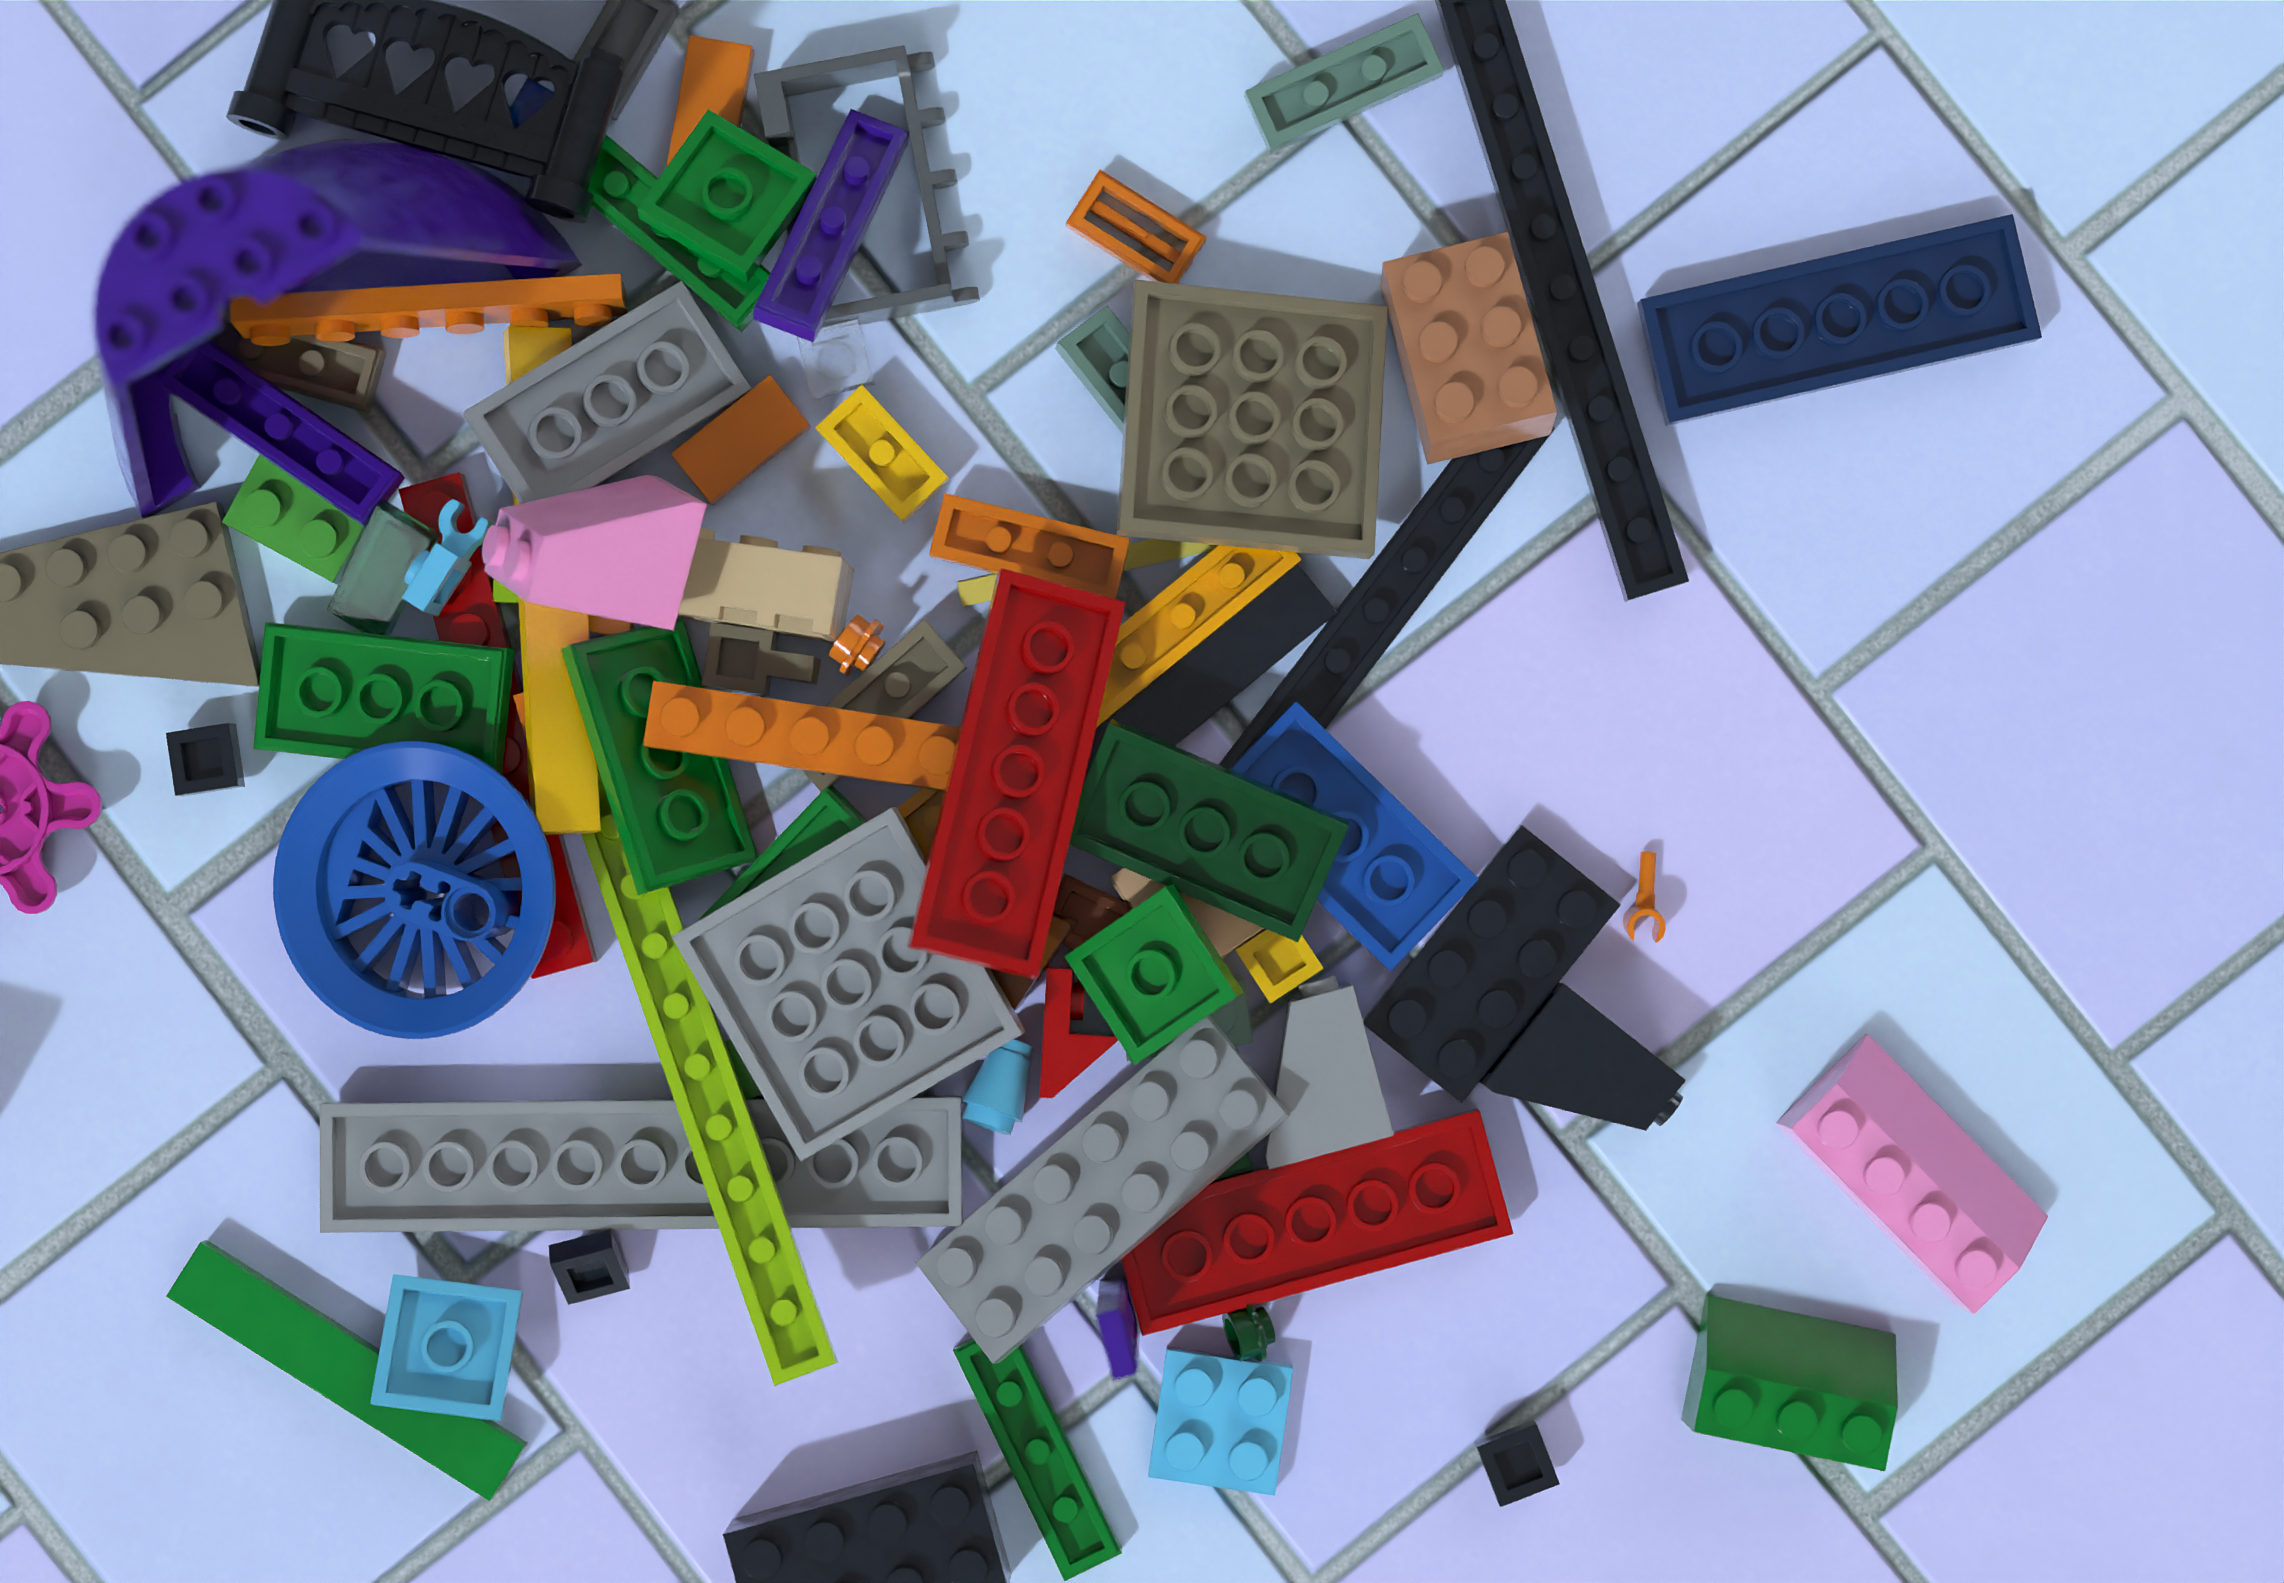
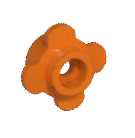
M856 615L845 627L829 652V656L841 664L839 669L841 673L848 677L855 668L864 672L874 663L886 644L883 639L878 637L884 628L881 622L875 619L870 623L860 615Z

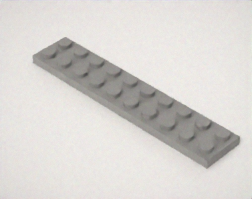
M914 1096L802 1161L796 1155L764 1098L746 1099L791 1228L962 1226V1096ZM674 1099L326 1102L320 1104V1233L719 1229Z

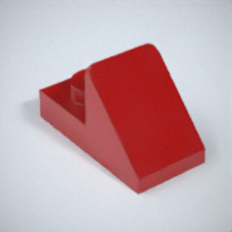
M1048 967L1046 971L1040 1098L1055 1097L1118 1041L1115 1034L1071 1031V1020L1083 1021L1085 988L1081 982H1073L1074 971L1072 968Z

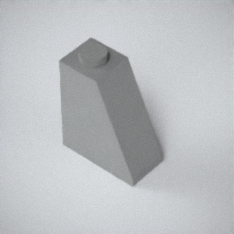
M1336 975L1299 985L1301 997L1288 1000L1273 1094L1291 1115L1266 1136L1264 1154L1269 1170L1394 1136L1354 987L1351 984L1338 986Z

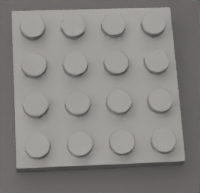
M897 806L891 807L672 936L800 1161L1026 1032L990 968L907 947L928 860Z

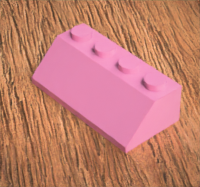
M1865 1034L1776 1122L1955 1305L1974 1315L2021 1269L2048 1218V1215L1868 1034Z

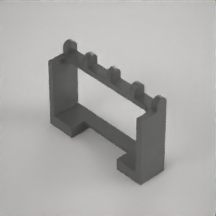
M905 45L754 74L765 137L771 147L800 163V157L788 97L895 76L899 77L938 285L832 305L819 333L953 308L980 301L978 287H963L953 290L945 251L969 246L967 231L942 234L934 190L954 186L958 181L954 169L930 172L922 128L941 125L946 122L944 108L942 107L918 110L912 73L930 70L935 67L932 52H919L907 55ZM804 204L786 228L788 237Z

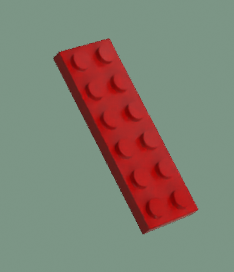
M1001 568L997 573L907 944L908 948L1031 979L1038 977L1126 602Z
M1476 1108L1393 1131L1394 1136L1270 1170L1268 1166L1214 1180L1121 1259L1142 1336L1247 1308L1246 1305L1248 1304L1252 1306L1513 1235V1229L1480 1110Z

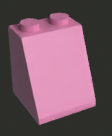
M644 475L500 508L496 525L489 527L483 541L482 558L486 564L484 572L526 602L674 630L707 504L660 477Z

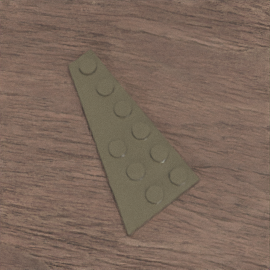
M215 501L1 552L0 665L259 687L261 666L229 528L226 524L222 523L225 517L223 504Z

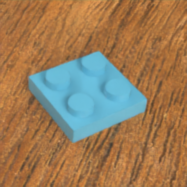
M393 1274L370 1404L502 1421L523 1292L520 1290Z
M1166 1346L1148 1477L1275 1496L1293 1365L1264 1360L1260 1362L1257 1359H1247L1240 1362L1235 1356Z

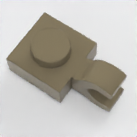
M711 622L702 686L769 696L771 677L817 684L821 659L810 655L775 651L778 633L774 631Z

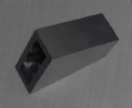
M1559 982L1479 1082L1497 1094L1646 1131L1653 1122L1658 1126H1662L1677 1110L1683 1100V1096L1677 1091L1686 1080L1566 984Z

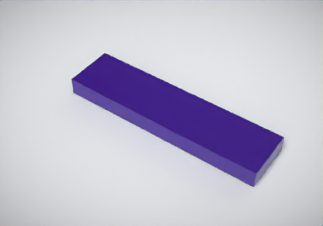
M850 109L755 304L753 320L814 343L908 145V130Z
M207 338L176 355L156 380L163 389L366 529L405 479L399 470Z
M1119 1275L1100 1280L1096 1318L1112 1379L1115 1381L1134 1376L1136 1371L1139 1370L1140 1332L1126 1279Z

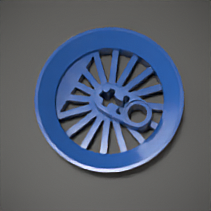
M402 741L378 745L349 756L324 773L307 790L291 814L280 839L273 875V901L279 933L286 952L305 984L325 1005L347 1021L368 1031L402 1039H427L461 1032L481 1023L507 1005L523 988L537 967L551 932L555 910V875L549 845L543 829L530 805L506 777L481 759L460 749L430 742ZM433 781L450 785L437 829ZM410 782L414 829L395 790L396 787ZM469 796H472L482 803L484 808L455 841ZM382 814L395 842L378 827ZM498 820L505 829L509 839L465 860ZM371 848L388 864L370 858ZM516 852L521 877L487 879L473 874ZM363 873L385 881L382 885L360 886ZM424 889L437 894L447 893L446 897L426 899L427 891ZM515 890H522L521 906ZM478 895L485 899L489 907V919L485 926L477 921L473 912L474 901ZM385 897L384 902L349 919L355 899ZM394 914L359 956L348 936ZM513 929L515 930L514 935L506 948L495 937L506 935ZM402 935L389 978L386 980L376 973L373 968ZM465 941L471 942L495 964L483 977H481ZM420 948L422 951L424 994L407 990ZM444 948L463 987L462 990L447 995Z

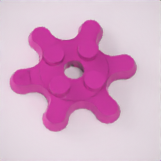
M21 701L10 706L5 712L2 724L0 725V806L3 808V811L0 812V884L8 893L11 903L17 910L26 914H39L47 911L54 904L57 897L55 878L46 869L42 861V850L44 849L46 838L50 833L58 829H83L91 826L99 818L103 804L96 788L88 783L75 781L57 784L48 780L43 775L42 769L38 765L39 751L42 744L49 737L52 728L51 717L43 706L32 701Z

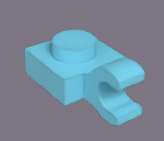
M454 499L450 500L442 508L439 515V528L443 536L441 545L436 543L431 552L423 550L414 559L404 578V582L409 586L401 598L423 612L439 616L472 564L469 561L470 557L478 546L483 544L487 530L493 525L492 522L481 517L471 532L461 534L457 529L456 521L463 512L465 505Z

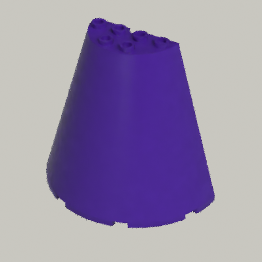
M355 138L329 140L299 146L202 173L164 189L132 215L112 242L98 275L93 304L94 337L116 456L127 489L141 517H152L201 488L190 466L182 443L178 416L173 413L172 394L163 389L156 380L176 355L224 328L221 320L222 309L225 303L232 297L249 295L255 298L260 305H263L359 248L501 263L515 280L563 277L582 266V263L565 238L542 212L529 206L524 201V196L495 175L470 162L392 140Z

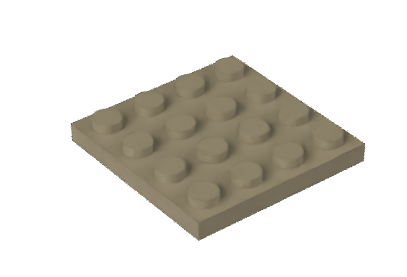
M1136 280L1132 290L1116 535L1370 559L1375 554L1388 306Z

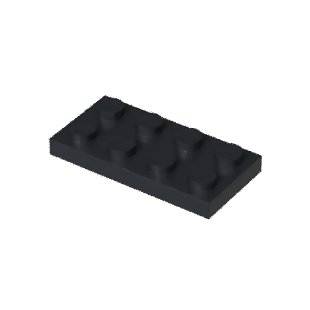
M1523 825L1517 826L1477 876L1479 880L1452 907L1363 1018L1364 1026L1461 1104L1621 905Z

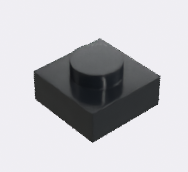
M224 723L166 733L175 796L183 797L245 787L236 724Z
M611 1229L549 1245L550 1266L568 1305L630 1289L629 1269Z
M1534 1420L1475 1442L1478 1454L1500 1507L1560 1484L1537 1423Z

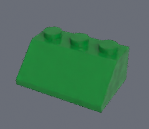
M1706 1294L1681 1420L1693 1432L1886 1471L1898 1410L1896 1334Z

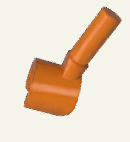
M1641 852L1636 904L1626 911L1623 918L1624 929L1632 941H1634L1635 922L1642 916L1649 915L1654 917L1652 936L1655 943L1664 937L1666 930L1663 917L1654 908L1656 853Z

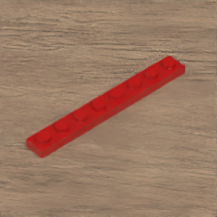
M460 472L398 489L416 557L423 550L431 552L436 543L441 545L443 536L439 528V515L442 508L450 500L454 499L465 505L463 512L456 521L458 531L461 534L471 532L476 526L477 518L466 478ZM482 544L478 546L470 557L469 561L472 564L439 616L433 615L439 641L512 649L501 606L494 601L493 577L484 572L486 564L482 558ZM514 657L502 775L513 784L530 805L527 743L513 695L523 693L524 691ZM497 820L491 827L495 845L509 839L505 829ZM563 834L545 835L554 867L555 910L549 939L543 955L531 976L532 979L598 962ZM516 852L499 860L504 878L521 877ZM515 890L521 906L522 890Z

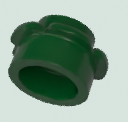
M1251 1304L1246 1305L1247 1308L1223 1314L1224 1332L1236 1359L1240 1362L1252 1357H1256L1260 1362L1265 1360L1267 1357V1345L1275 1343V1331L1266 1309L1263 1306L1254 1308Z

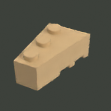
M700 528L677 617L769 630L782 635L830 643L836 642L845 628L854 569L843 557H840V551L808 545L803 546L802 552L777 549L778 541L749 535H740L739 543L714 540L715 531Z

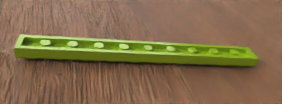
M597 766L601 831L592 834H581L773 1384L778 1386L839 1362L715 1011L672 936L684 930L685 926L671 887L638 896Z

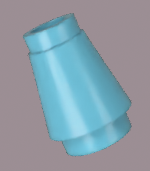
M1013 1039L988 1054L962 1099V1102L967 1104L962 1119L991 1131L1011 1135L1015 1121L1022 1122L1031 1065L1030 1058L1034 1050L1032 1046Z

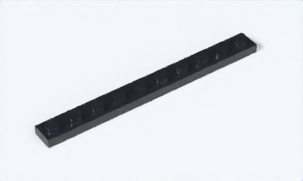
M1435 0L1624 601L1628 602L1689 582L1686 568L1506 0Z

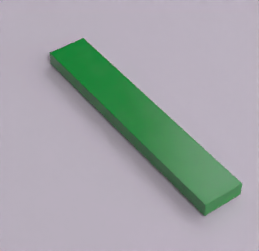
M208 1240L201 1241L166 1295L167 1298L488 1501L494 1498L528 1444L493 1420L370 1404L380 1349Z

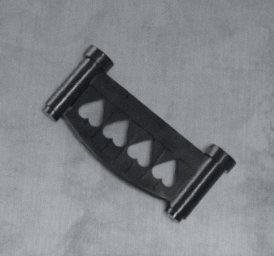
M273 0L244 90L234 91L226 118L239 127L253 133L277 140H288L296 114L492 169L505 171L531 179L524 201L532 208L562 220L585 223L594 200V195L588 191L624 80L625 74L621 71L624 60L612 52L595 47H588L585 57H580L578 61L572 60L550 45L510 24L471 9L436 0ZM337 25H346L354 35L361 32L373 33L375 36L373 49L337 79L327 44V34L330 29ZM404 41L409 44L413 51L421 48L432 49L435 54L432 66L396 96L386 60L388 47L394 42ZM461 57L467 59L473 68L482 64L492 66L495 72L493 81L455 112L445 75L447 64L452 59ZM515 74H523L529 78L532 84L539 81L551 82L554 85V95L551 100L515 129L505 93L506 81Z

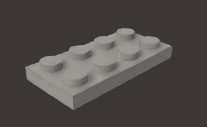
M681 280L465 410L462 416L521 504L602 484L735 402L752 388Z

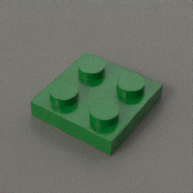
M708 109L638 205V216L642 221L748 283L807 200L817 179V174Z
M1173 884L1165 886L1064 956L1134 1065L1142 1062L1244 993Z

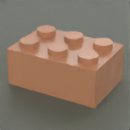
M1508 232L1383 262L1380 289L1384 304L1388 306L1387 316L1427 465L1551 435L1557 409Z

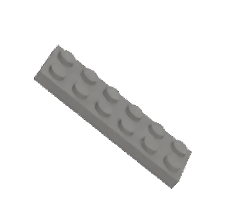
M1208 1016L1174 1040L962 1222V1226H957L915 1263L992 1364L1000 1363L1291 1114L1214 1020Z

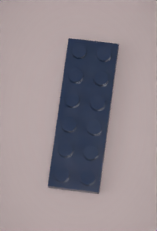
M2013 214L1640 299L1637 303L1665 426L2028 344L2042 338Z

